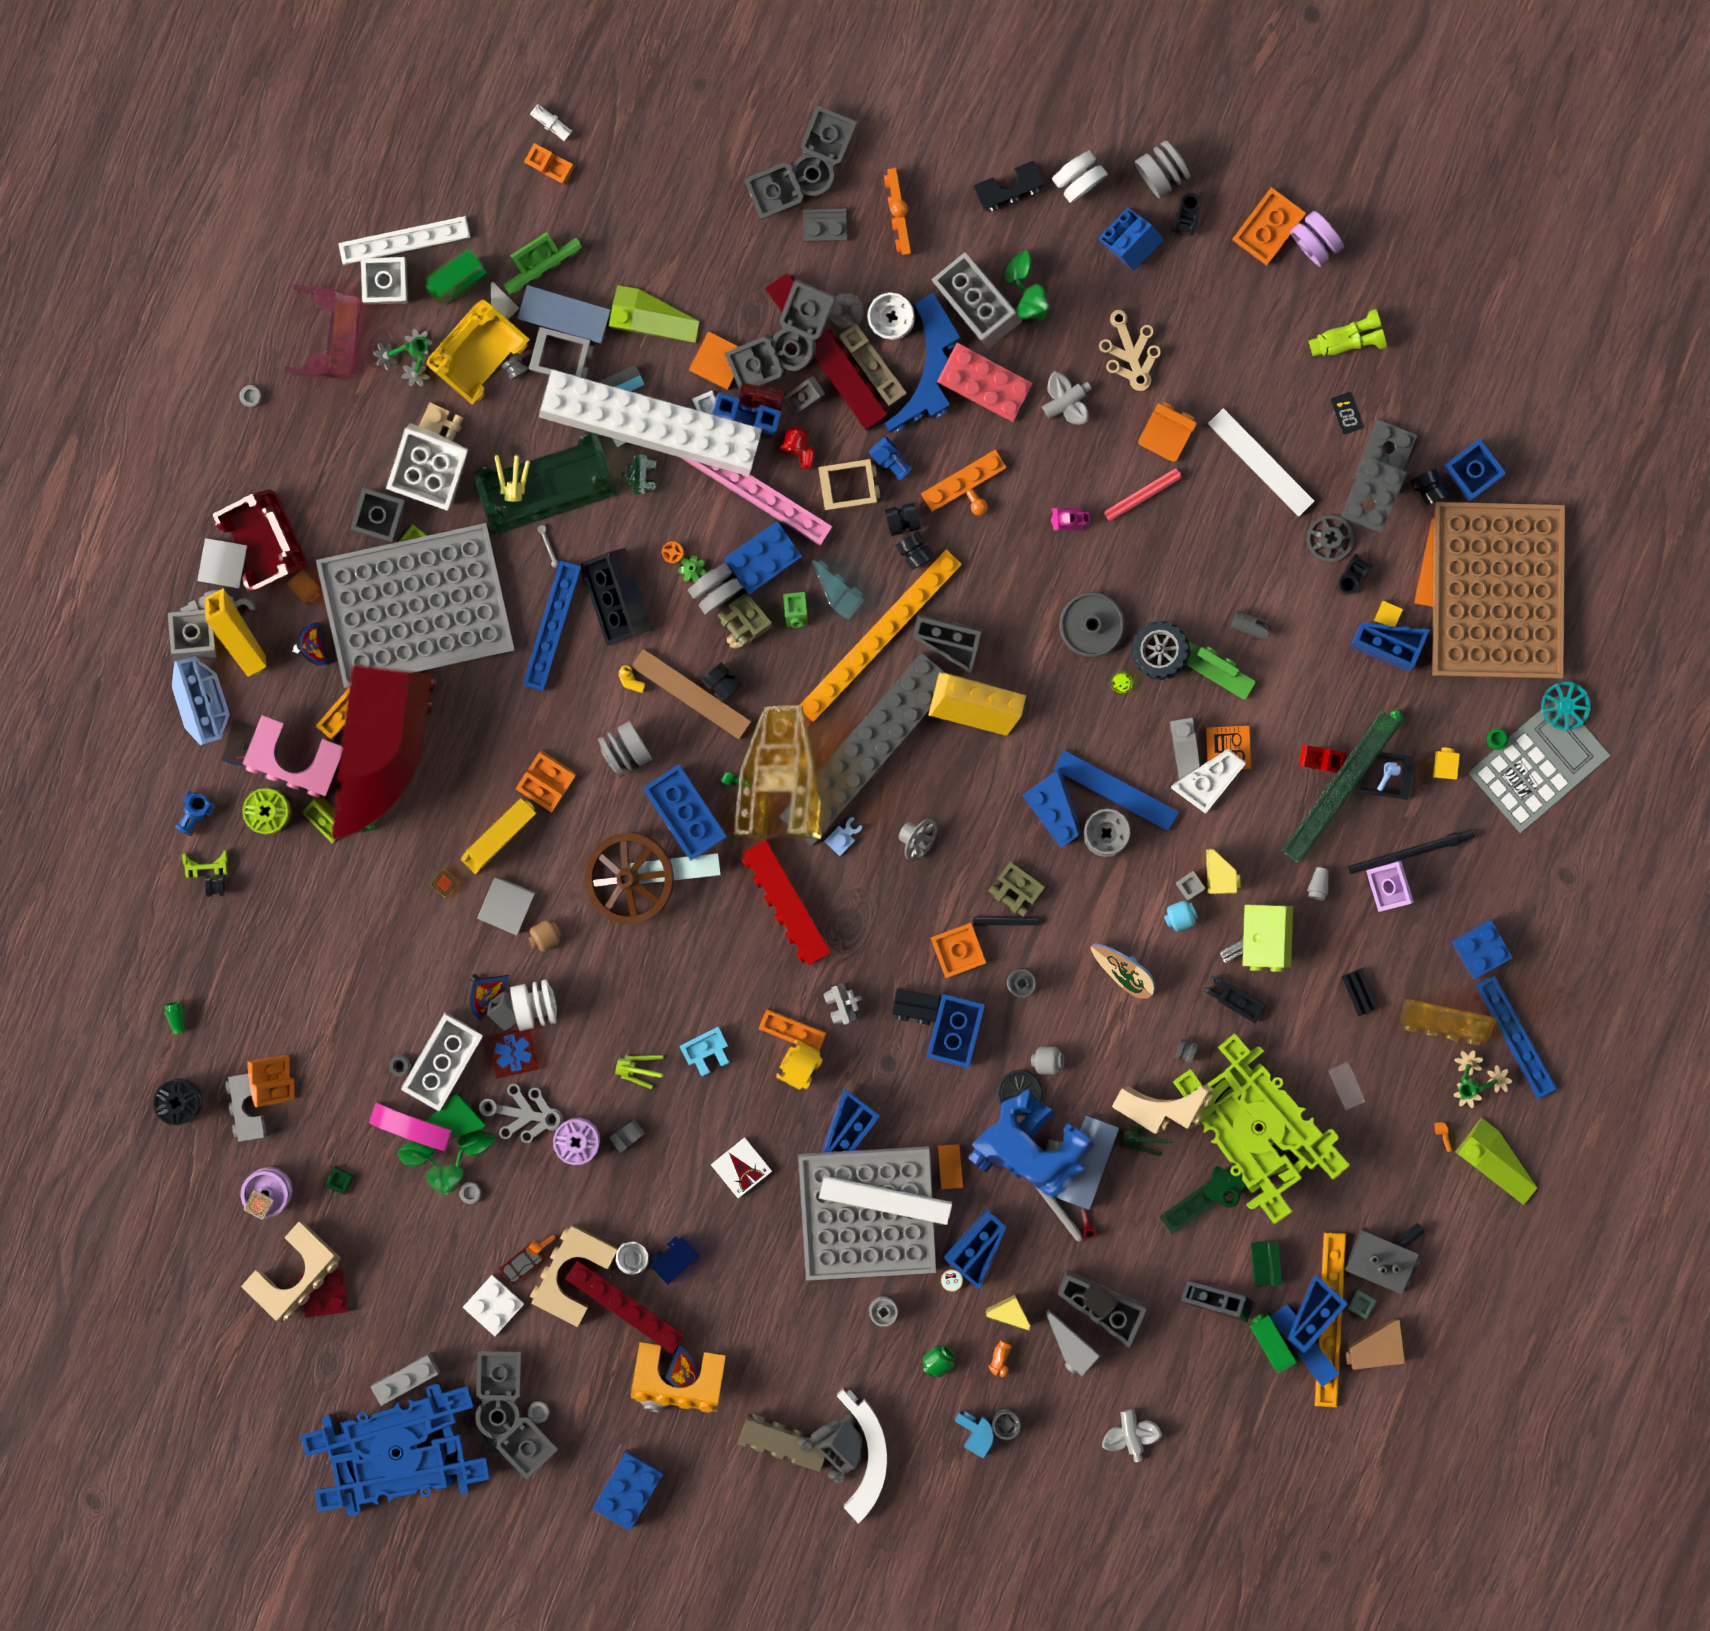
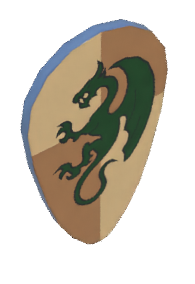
M1095 943L1091 946V951L1098 963L1127 993L1140 999H1147L1154 994L1156 986L1153 977L1144 967L1137 963L1135 957H1127L1113 948Z

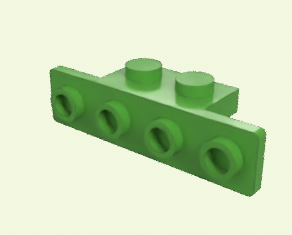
M547 232L510 255L521 273L506 282L504 287L509 294L520 291L524 284L531 280L539 279L543 272L549 268H556L566 257L576 255L579 249L582 248V245L577 238H574L557 249Z
M1189 641L1191 654L1188 658L1187 666L1238 697L1246 699L1255 681L1239 672V669L1235 668L1237 664L1228 658L1222 660L1217 657L1218 652L1208 646L1206 649L1200 648ZM1173 650L1171 653L1172 657L1176 655V650Z

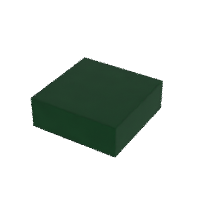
M334 1166L325 1186L345 1195L354 1175Z

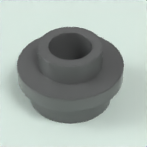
M396 1055L389 1062V1069L395 1076H405L410 1071V1060L404 1055ZM399 1061L403 1062L404 1068L402 1070H399L396 1067V1064Z

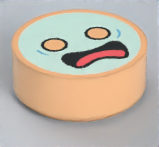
M955 1269L946 1270L941 1276V1284L947 1291H956L962 1285V1275Z

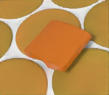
M541 750L517 785L516 790L552 813L577 773Z
M284 1054L248 1061L249 1085L254 1106L260 1107L294 1100V1079L290 1078V1056Z

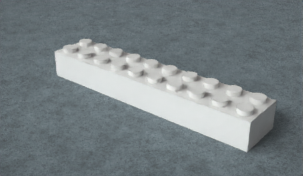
M554 370L551 371L539 415L543 419L746 476L750 474L762 429Z

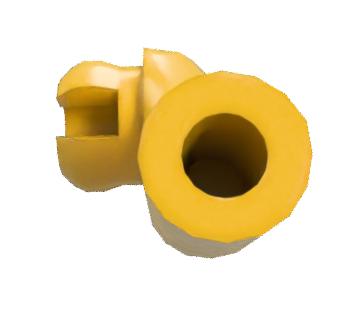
M622 666L619 670L622 685L630 690L643 693L646 683L635 680L630 666Z

